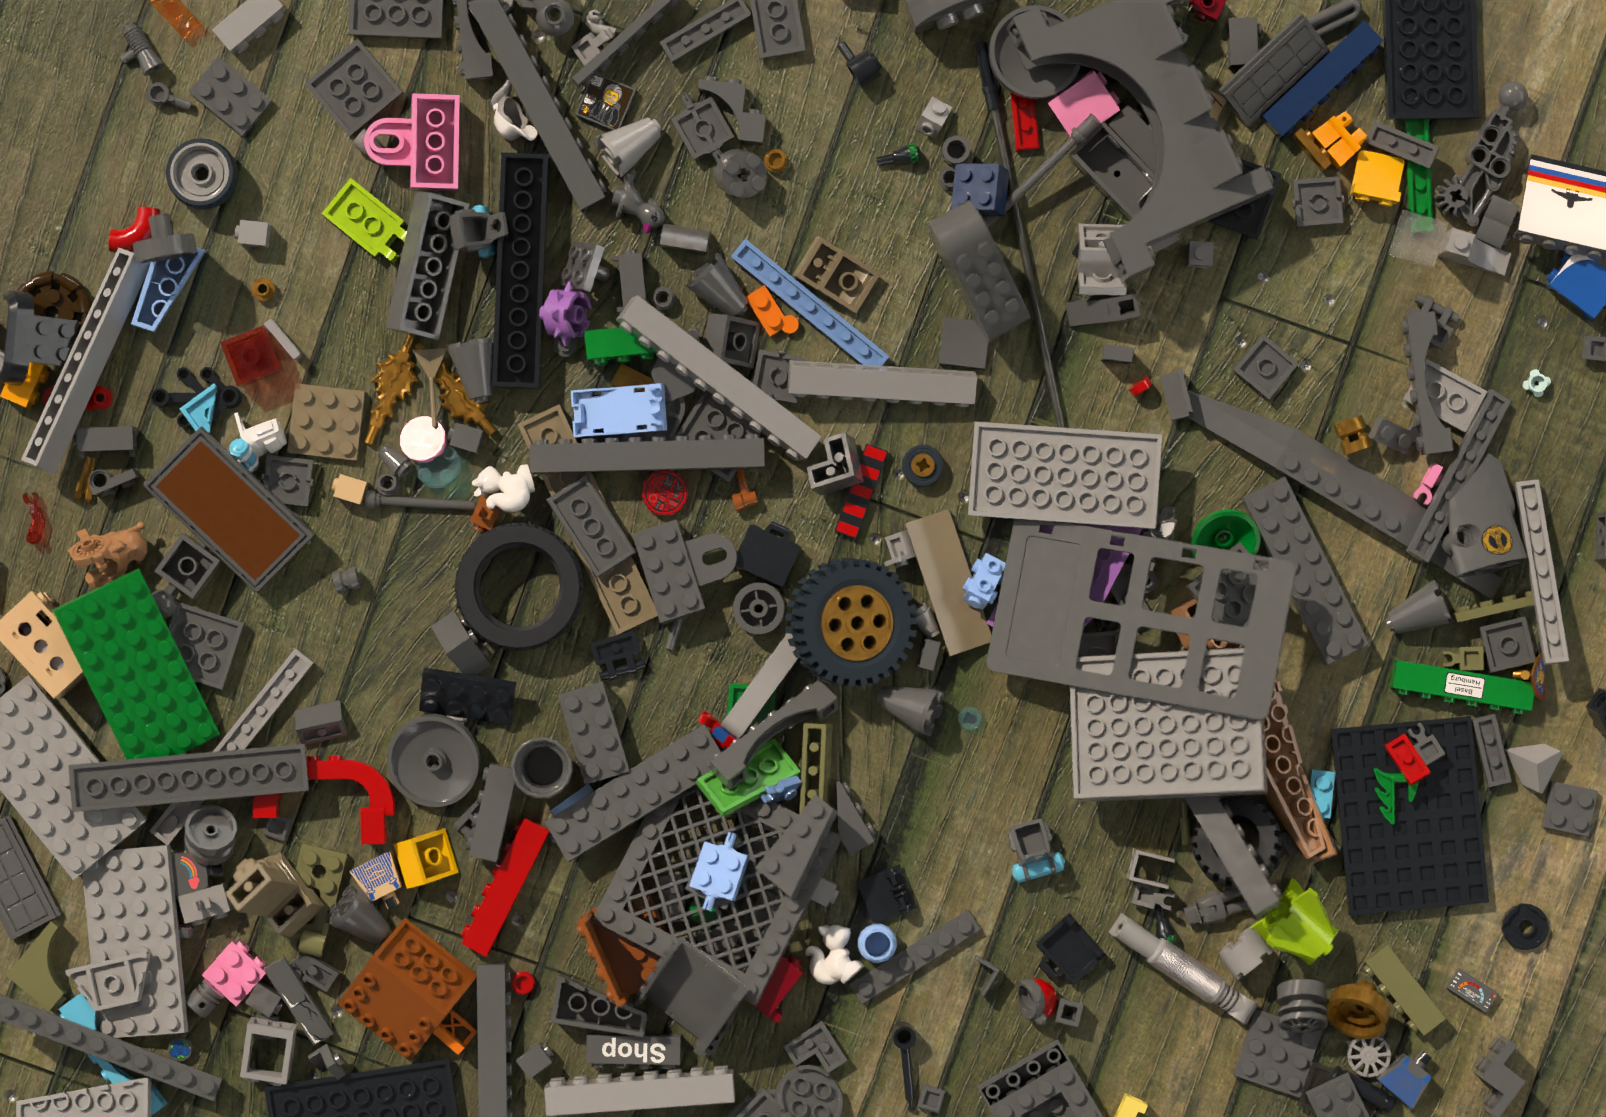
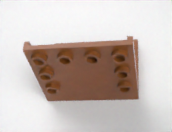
M645 885L646 891H649L648 886ZM636 889L632 896L640 894L641 889ZM649 895L650 906H656L652 895ZM643 898L632 901L635 912L646 909ZM627 905L625 911L630 913L629 906ZM596 907L583 913L578 919L579 923L576 926L581 938L586 937L590 945L586 949L591 960L596 959L599 965L596 971L601 982L606 981L608 985L606 993L610 1002H615L618 1007L625 1004L629 996L638 992L643 984L648 985L645 980L653 970L657 971L654 966L661 956L594 922L592 918L598 909ZM658 910L652 911L656 923L663 921ZM648 913L638 916V918L650 923ZM665 925L657 927L668 933Z
M404 918L370 958L337 1004L402 1056L411 1061L474 982L477 974L408 919Z

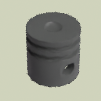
M961 136L949 137L942 147V158L945 163L952 167H956V164H964L970 154V145Z
M204 978L202 983L191 992L185 1001L193 1011L206 1018L217 1004L221 1002L220 999L223 1000L225 996Z

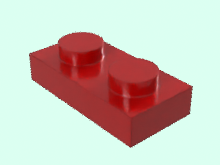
M1406 734L1385 745L1384 748L1410 786L1430 775L1431 771Z

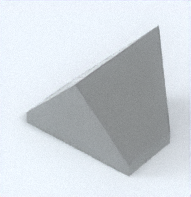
M1546 744L1504 749L1522 785L1541 794L1545 790L1563 755L1562 751Z

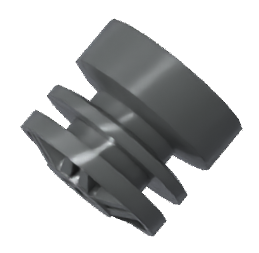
M1296 979L1280 983L1277 986V1003L1282 1007L1278 1009V1027L1281 1030L1293 1033L1316 1032L1326 1028L1328 1025L1327 1009L1325 1006H1322L1327 1001L1326 985L1311 979Z

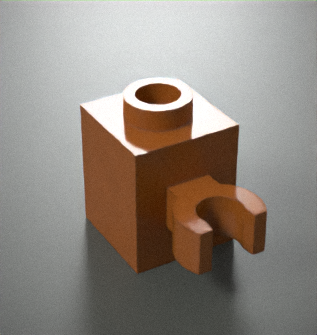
M480 496L470 522L474 523V529L485 533L487 530L495 528L502 510L497 506L494 509H488L486 504L487 498Z

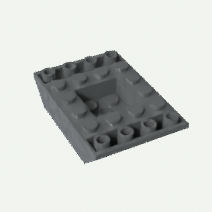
M1058 1039L977 1086L994 1117H1047L1051 1114L1057 1117H1103Z

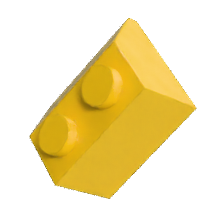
M445 828L393 844L407 889L459 873Z

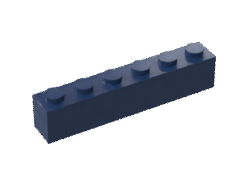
M1364 20L1268 110L1260 120L1278 139L1283 135L1288 138L1297 129L1295 124L1300 119L1305 122L1314 113L1311 109L1317 103L1322 106L1331 97L1328 93L1334 87L1339 90L1348 81L1345 77L1351 71L1356 74L1365 65L1362 61L1368 55L1372 58L1382 49L1379 45L1384 40Z

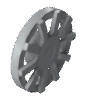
M1376 1037V1039L1381 1041L1376 1048L1373 1047L1375 1038L1371 1039L1370 1045L1366 1044L1365 1039H1361L1362 1048L1355 1045L1360 1039L1354 1038L1350 1042L1347 1049V1061L1355 1073L1363 1077H1375L1388 1068L1391 1060V1051L1389 1045L1382 1037ZM1385 1046L1386 1052L1378 1053V1050ZM1352 1048L1358 1050L1359 1055H1351ZM1387 1056L1386 1062H1382L1378 1057ZM1360 1058V1061L1354 1066L1352 1059ZM1376 1062L1383 1066L1380 1070H1377ZM1364 1063V1072H1361L1357 1068ZM1369 1065L1372 1066L1374 1073H1367Z

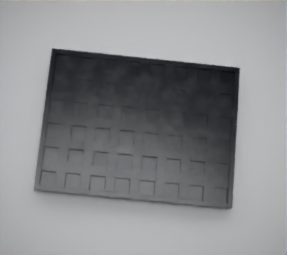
M1471 716L1330 729L1348 915L1489 903ZM1421 722L1425 729V736L1429 737L1433 734L1445 755L1427 766L1431 773L1418 782L1417 792L1412 802L1408 801V783H1394L1395 823L1390 824L1379 809L1380 806L1386 810L1388 807L1377 796L1374 788L1377 787L1384 793L1386 791L1377 781L1373 769L1377 768L1385 773H1401L1384 747L1403 734H1406L1413 746L1417 744L1415 740L1409 737L1406 731L1411 729L1413 734H1420L1417 724Z

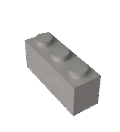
M247 0L213 28L212 31L233 55L236 52L239 54L249 46L248 42L254 37L257 39L267 31L266 27L270 23L280 21L285 15L283 12L286 11V8L279 0Z

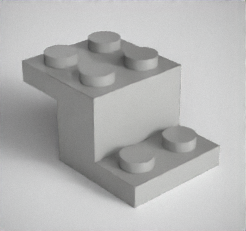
M1079 224L1077 264L1079 294L1089 296L1126 295V282L1121 283L1103 243V240L1110 237L1109 233L1123 225Z

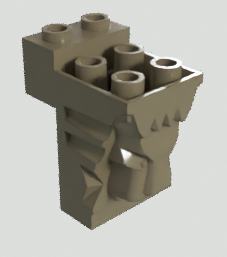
M282 853L265 857L263 860L244 859L236 867L237 871L233 875L237 883L225 893L237 911L266 917L278 935L293 937L324 907V904L313 889L307 888Z

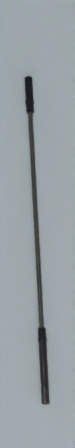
M981 41L975 43L974 48L983 86L982 93L985 96L987 111H991L1002 166L1009 170L1007 192L1008 196H1010L1015 191V185L999 109H1001L998 95L999 89L989 61L988 43ZM1017 201L1011 207L1056 425L1057 427L1065 428ZM1095 619L1097 629L1106 628L1110 625L1109 621Z

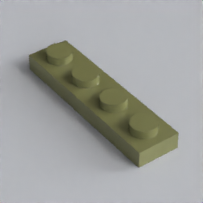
M1532 590L1525 592V597L1517 598L1516 594L1502 597L1503 602L1494 603L1493 600L1479 602L1480 607L1471 609V605L1457 607V612L1451 613L1454 620L1453 623L1534 605Z

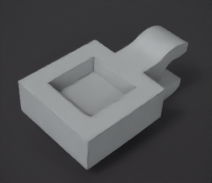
M610 28L602 31L596 37L591 32L571 47L585 66L603 50L601 45L613 38L614 34Z

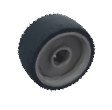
M198 138L180 144L173 151L167 162L166 178L170 190L183 204L195 209H212L225 203L232 196L238 182V169L233 156L224 146L210 139ZM203 169H207L209 172L208 178L203 181L199 180L198 173Z

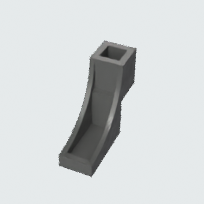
M705 76L704 80L699 79V92L717 97L733 112L739 125L740 143L763 145L766 115L762 114L761 110L748 109V113L743 112L746 84H742V81L738 79H728V82L718 81L719 78Z

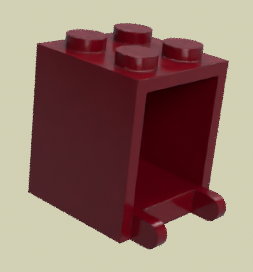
M783 953L757 1006L753 1005L776 1023L782 1019V1012L777 1006L803 974L802 962L792 954L788 957ZM748 967L744 968L742 972L746 973Z

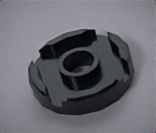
M1520 903L1512 906L1505 912L1501 923V931L1504 939L1511 946L1520 950L1534 949L1541 945L1548 935V920L1540 908L1532 904ZM1524 920H1528L1531 924V929L1527 933H1522L1519 930V924Z

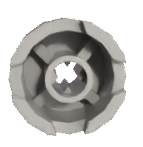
M1248 927L1239 934L1238 941L1235 944L1230 941L1219 952L1221 955L1219 958L1237 980L1241 978V972L1245 976L1263 962L1262 958L1265 956V953L1269 956L1273 952L1257 930H1252L1251 927Z

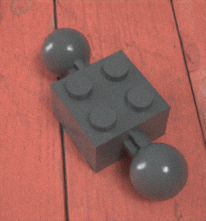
M184 533L180 535L155 570L157 574L169 581L165 589L156 590L152 593L163 619L171 617L176 612L178 606L176 597L180 591L192 599H197L223 564V561L212 553L201 540L197 542Z

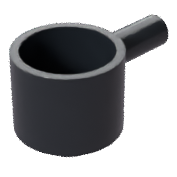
M841 42L837 46L847 61L845 63L850 73L861 88L881 76L879 70L882 69V66L873 52L869 54L864 50L854 56L846 42Z

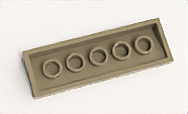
M949 509L905 523L949 656L990 643L992 635L984 611L970 606L962 599L966 592L962 588L968 577L972 579Z

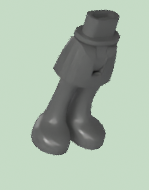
M1235 888V890L1229 889L1220 893L1213 890L1199 898L1196 902L1193 901L1192 906L1183 909L1188 924L1191 926L1197 923L1203 925L1226 922V917L1241 911L1251 910L1246 900L1228 905L1223 904L1231 899L1242 896L1239 888Z

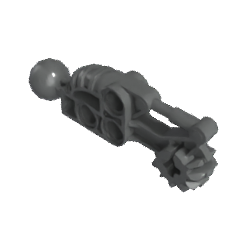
M1511 81L1500 88L1498 95L1500 106L1497 111L1493 110L1488 114L1466 152L1465 161L1468 167L1462 177L1453 176L1451 182L1448 179H1444V186L1438 185L1436 187L1441 192V194L1434 195V199L1441 200V202L1436 204V207L1445 206L1442 211L1444 215L1450 211L1453 218L1462 217L1469 227H1474L1479 223V218L1487 206L1486 203L1492 193L1499 189L1505 177L1509 174L1513 163L1512 158H1515L1517 155L1515 150L1516 147H1519V142H1517L1519 133H1516L1512 128L1514 126L1512 124L1513 120L1509 116L1512 111L1523 108L1528 99L1526 88L1519 82ZM1487 130L1493 132V142H1488L1485 139V132ZM1475 150L1480 151L1483 155L1480 163L1476 162L1473 158ZM1495 162L1502 165L1501 174L1494 172L1493 165ZM1483 174L1487 190L1472 211L1473 188ZM1456 192L1458 200L1452 201L1450 193Z

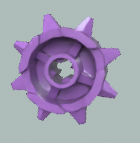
M568 282L564 290H551L545 305L541 306L539 312L540 319L544 321L547 334L554 336V338L557 336L561 337L564 346L569 345L571 338L583 337L584 331H587L590 325V320H587V309H591L590 300L581 290L579 292L575 291L572 282Z

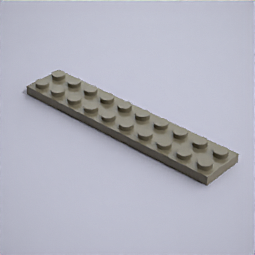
M560 404L517 424L528 448L530 444H535V440H549V444H558L560 439H572V443H578ZM592 472L541 474L551 496L586 474L609 509ZM575 545L617 635L658 616L654 602L632 556L597 578Z

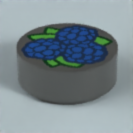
M185 1037L175 1038L168 1046L170 1057L176 1061L186 1060L193 1051L192 1043Z

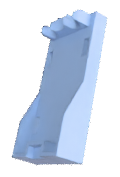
M663 383L571 391V404L574 407V437L584 438L667 430L665 388ZM637 388H645V392L636 393ZM594 392H601L602 396L593 395ZM647 425V429L640 430L638 426ZM595 429H604V433H597Z

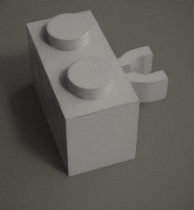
M226 882L178 896L185 924L192 922V926L205 923V918L214 916L216 920L229 916L228 911L233 910V905L225 894L228 891Z

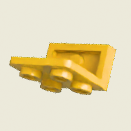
M1361 150L1357 157L1350 196H1355L1356 200L1369 202L1370 200L1379 201V205L1387 207L1397 204L1401 197V192L1398 191L1404 160L1399 157Z

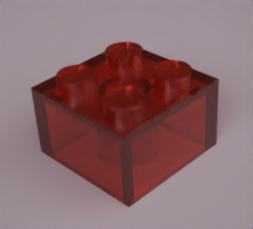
M264 325L220 342L236 385L240 388L284 371L269 330Z

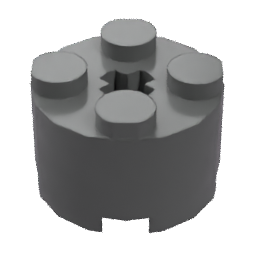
M740 149L729 150L721 155L717 165L714 166V180L717 187L725 193L739 198H750L764 188L766 184V168L763 161L756 154Z

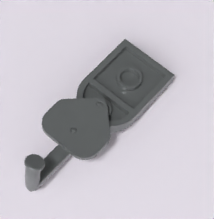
M692 327L686 332L698 341L700 337L699 328ZM658 357L651 375L655 384H664L667 430L624 434L622 441L629 442L628 438L642 437L643 441H652V437H666V441H673L685 413V400L683 396L694 392L696 388L694 380L689 376L685 377L675 370L676 366L670 361L667 363ZM639 425L638 428L640 430L647 429V425Z

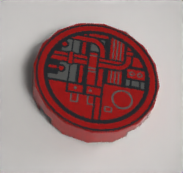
M670 470L656 471L649 475L643 483L641 491L646 507L654 514L661 516L673 515L680 511L686 504L688 497L687 484L679 474Z

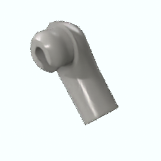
M591 10L587 16V23L592 33L598 35L610 28L615 37L616 28L604 25L600 12Z

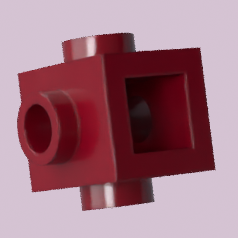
M1190 0L1189 4L1192 5L1190 12L1194 13V18L1202 22L1208 20L1215 23L1226 0Z

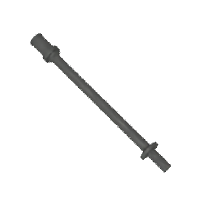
M1092 113L1077 128L1074 127L1071 130V137L1006 199L1005 213L1077 143H1085L1087 137L1101 125V122ZM988 216L984 223L989 229L1002 216Z

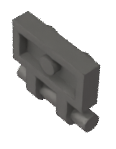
M1418 294L1414 302L1422 305L1420 311L1412 307L1407 315L1425 313L1429 310L1441 315L1439 320H1436L1438 335L1432 337L1430 344L1443 350L1453 331V328L1445 324L1448 319L1456 323L1460 315L1453 312V308L1447 305L1444 307L1434 302V298Z

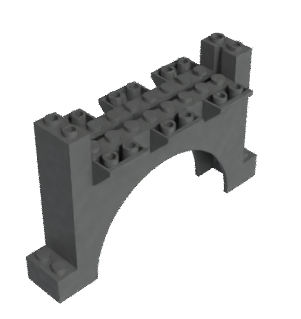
M1113 0L1049 28L1047 27L1049 21L1045 12H1041L1039 7H1036L1013 17L1006 28L1025 71L1038 66L1059 63L1081 65L1098 70L1125 87L1138 101L1150 122L1157 152L1156 172L1151 191L1139 213L1131 221L1109 233L1110 237L1103 240L1121 283L1141 276L1155 266V254L1151 248L1147 247L1264 197L1273 189L1272 184L1274 181L1269 171L1265 170L1264 166L1240 176L1243 173V164L1240 158L1234 155L1232 150L1233 142L1228 134L1225 135L1224 130L1219 131L1215 118H1211L1209 114L1213 109V98L1209 91H1205L1201 72L1196 70L1194 65L1190 66L1186 54H1182L1180 50L1184 44V34L1180 27H1176L1173 20L1175 16L1172 8L1178 6L1181 2L1180 0Z

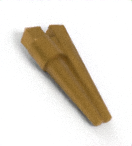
M87 457L80 481L77 482L74 496L76 501L81 498L82 493L86 494L85 500L87 502L92 500L89 476L94 471L95 458Z

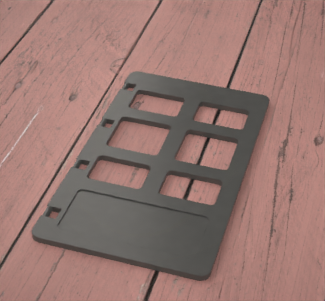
M1015 519L986 661L987 667L993 672L1263 720L1270 712L1296 567L1288 560L1065 522ZM1041 525L1054 527L1053 534L1041 533ZM1112 537L1125 539L1124 546L1111 545ZM1100 549L1120 551L1134 555L1126 603L1123 606L1096 602L1090 599ZM1183 549L1196 551L1195 559L1182 557ZM1153 558L1203 566L1204 571L1199 598L1193 618L1143 609L1150 565ZM1255 562L1268 563V571L1254 569ZM1223 570L1253 574L1258 578L1250 621L1247 627L1216 623L1212 620L1220 575ZM1087 618L1121 624L1113 671L1110 675L1082 671L1076 667L1084 624ZM1146 627L1190 636L1183 681L1179 688L1130 679V669L1139 628ZM1211 639L1242 644L1244 646L1238 685L1234 697L1209 694L1199 690L1207 643Z

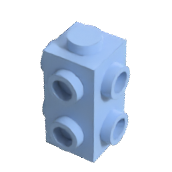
M985 553L981 560L977 558L971 569L975 573L972 579L968 577L962 590L966 591L962 599L970 606L982 610L987 603L992 604L998 593L995 591L996 585L1002 584L1003 570L1006 563Z

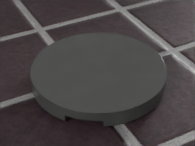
M813 1065L798 1066L787 1072L777 1085L775 1091L777 1112L780 1117H840L843 1111L841 1088H838L836 1082L826 1070Z

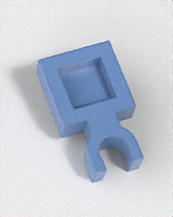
M797 775L779 780L775 786H766L765 790L767 793L761 794L760 798L764 803H769L773 800L775 802L791 800L796 796L802 782Z

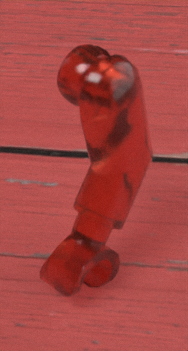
M32 492L33 502L28 499V494L24 493L23 501L29 505V512L32 517L26 541L30 544H37L42 539L46 519L41 507L37 505L39 500L38 493Z

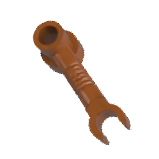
M739 468L736 472L740 493L732 495L737 513L745 511L747 507L758 504L755 491L750 492L743 468Z

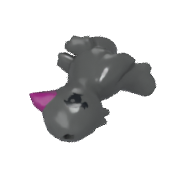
M633 169L625 174L623 189L615 187L611 205L618 207L616 217H619L622 211L637 216L643 224L645 234H648L652 229H656L663 224L665 216L656 200L652 201L649 198L648 203L643 201L641 194L634 186L633 181L636 171Z

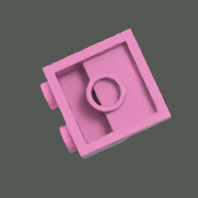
M233 940L202 976L230 1002L238 1006L266 975L264 967L267 964L258 956L254 958L249 953L250 949L245 943Z

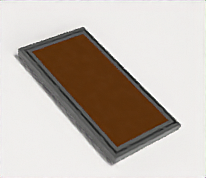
M202 426L143 485L255 592L260 591L261 587L315 534Z

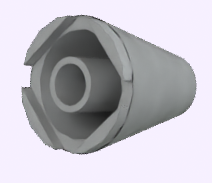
M645 118L601 134L595 138V143L598 150L603 149L604 155L602 158L614 174H620V177H622L661 137L660 131L662 129L655 119Z

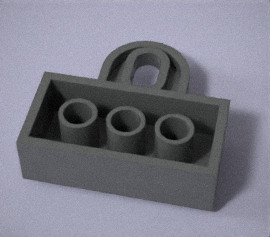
M677 519L632 534L659 621L663 625L707 611L700 587L728 577L737 564L736 548L728 538L720 534H707L685 542L680 523ZM717 549L726 550L727 557L724 561L713 565H705L703 563V556L706 553Z

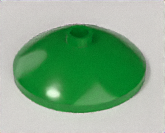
M1226 509L1206 516L1196 526L1191 537V544L1230 550L1237 543L1241 542L1249 554L1256 555L1260 547L1261 538L1258 526L1249 515L1238 510ZM1192 551V554H1193V556H1194V558H1195V557H1196V551Z

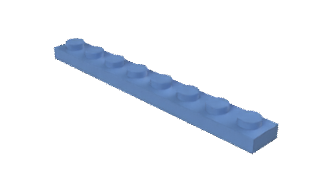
M747 239L731 255L733 260L862 365L883 366L890 357Z

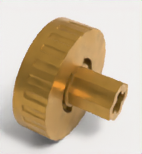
M1363 980L1358 981L1357 985L1345 984L1334 989L1326 1008V1016L1331 1025L1341 1033L1358 1039H1372L1384 1032L1390 1015V1007L1384 997L1376 992V986Z

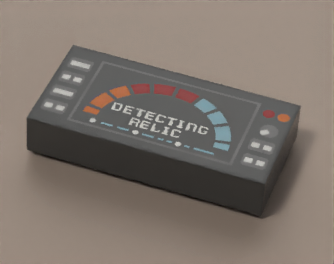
M1457 968L1446 985V988L1487 1013L1499 994L1460 968Z

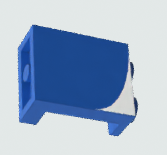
M1565 253L1560 260L1563 264L1558 270L1554 268L1546 278L1549 282L1545 287L1553 289L1583 312L1582 315L1588 320L1595 319L1606 304V269L1595 260L1588 258V256Z

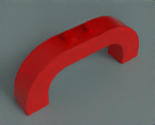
M343 755L328 756V760L319 761V756H307L308 780H355L367 790L370 807H384L385 816L396 815V801L393 789L387 778L375 767L361 761L343 760ZM281 793L255 795L253 800V818H279Z

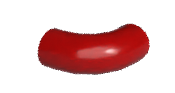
M138 207L136 219L130 227L122 230L111 229L109 234V251L116 253L118 247L127 251H134V243L150 239L152 234L148 217L161 215V210L152 207Z

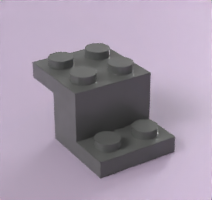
M1502 1035L1499 1038L1493 1039L1488 1047L1490 1051L1485 1057L1481 1056L1474 1066L1476 1068L1474 1073L1495 1088L1494 1092H1489L1483 1100L1484 1106L1482 1107L1494 1117H1500L1526 1083L1525 1080L1504 1065L1517 1045Z

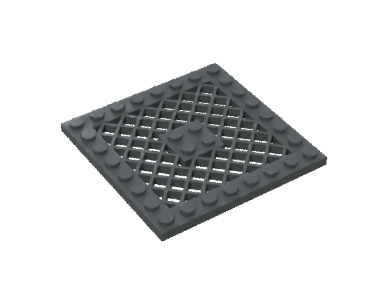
M695 785L693 787L695 789L682 793L645 816L592 920L664 958L666 956L663 953L671 943L676 944L680 940L678 938L689 935L691 945L696 949L709 945L712 956L700 949L698 950L749 988L743 1000L757 1006L843 837L829 830L816 859L810 867L809 874L799 890V895L794 900L787 894L784 895V891L774 883L764 886L761 876L763 874L755 867L758 865L756 859L764 857L770 850L767 838L779 835L780 838L798 814L773 801L764 803L759 798L724 817L717 815L709 818L706 807L711 806L712 803L710 801L704 802L702 790L698 785ZM697 793L700 804L689 808L686 797ZM682 800L684 810L676 812ZM702 809L705 820L694 823L691 812ZM742 813L756 820L745 823ZM686 814L689 825L678 829L675 817ZM738 814L741 825L729 828L726 817ZM722 819L725 830L714 834L711 823ZM671 821L674 830L665 833ZM762 823L776 829V831L766 834ZM758 824L761 836L750 839L747 828ZM707 825L709 836L698 839L695 828ZM691 830L694 841L683 844L680 833ZM743 830L746 841L734 844L733 849L736 850L737 848L748 846L750 853L748 862L752 861L755 872L746 875L749 870L746 867L741 881L744 893L737 895L735 901L746 898L749 909L738 913L734 901L716 898L713 908H715L718 920L707 923L704 911L707 910L702 908L699 898L700 896L706 899L707 895L701 890L689 886L693 877L689 864L698 862L702 850L700 843L711 840L712 844L717 845L716 838L728 835V832L733 833ZM675 835L679 846L667 849L664 838ZM763 840L766 851L755 855L752 843ZM661 842L663 851L654 854L659 843ZM696 845L699 856L688 860L685 849ZM680 851L683 862L672 865L669 854ZM665 856L668 867L657 870L654 859ZM650 863L652 872L643 875L648 864ZM685 866L688 877L677 881L674 870ZM670 872L672 883L661 886L658 875ZM654 877L657 888L646 891L643 880ZM757 877L760 888L749 891L746 880ZM688 882L685 889L692 893L682 896L679 885ZM639 884L641 893L632 896L637 885ZM674 887L677 898L666 902L663 890ZM777 887L781 899L769 902L766 891ZM659 892L662 904L651 907L648 896ZM762 892L765 904L754 907L751 896ZM643 898L646 909L635 912L632 901ZM695 898L698 909L686 912L683 901ZM679 903L682 914L671 918L668 906ZM780 904L774 916L771 906ZM627 905L629 906L630 913L625 911ZM731 905L734 914L723 918L720 907L728 911ZM663 908L666 920L656 923L652 911ZM767 908L770 920L759 923L755 912ZM648 913L650 923L638 918V916ZM699 913L703 925L691 928L688 917ZM751 913L754 925L743 928L740 917ZM684 918L687 930L676 933L673 922ZM735 919L739 930L727 934L724 922ZM668 924L671 934L657 927ZM720 924L723 935L712 939L708 927ZM770 925L763 937L760 928ZM704 929L707 941L696 944L693 933ZM756 929L759 941L748 944L745 933ZM740 935L743 946L732 950L729 938ZM725 940L728 951L717 955L713 943ZM759 946L752 959L750 948ZM745 950L748 962L737 965L734 954ZM730 956L732 966L719 959ZM748 967L746 973L740 971V969Z

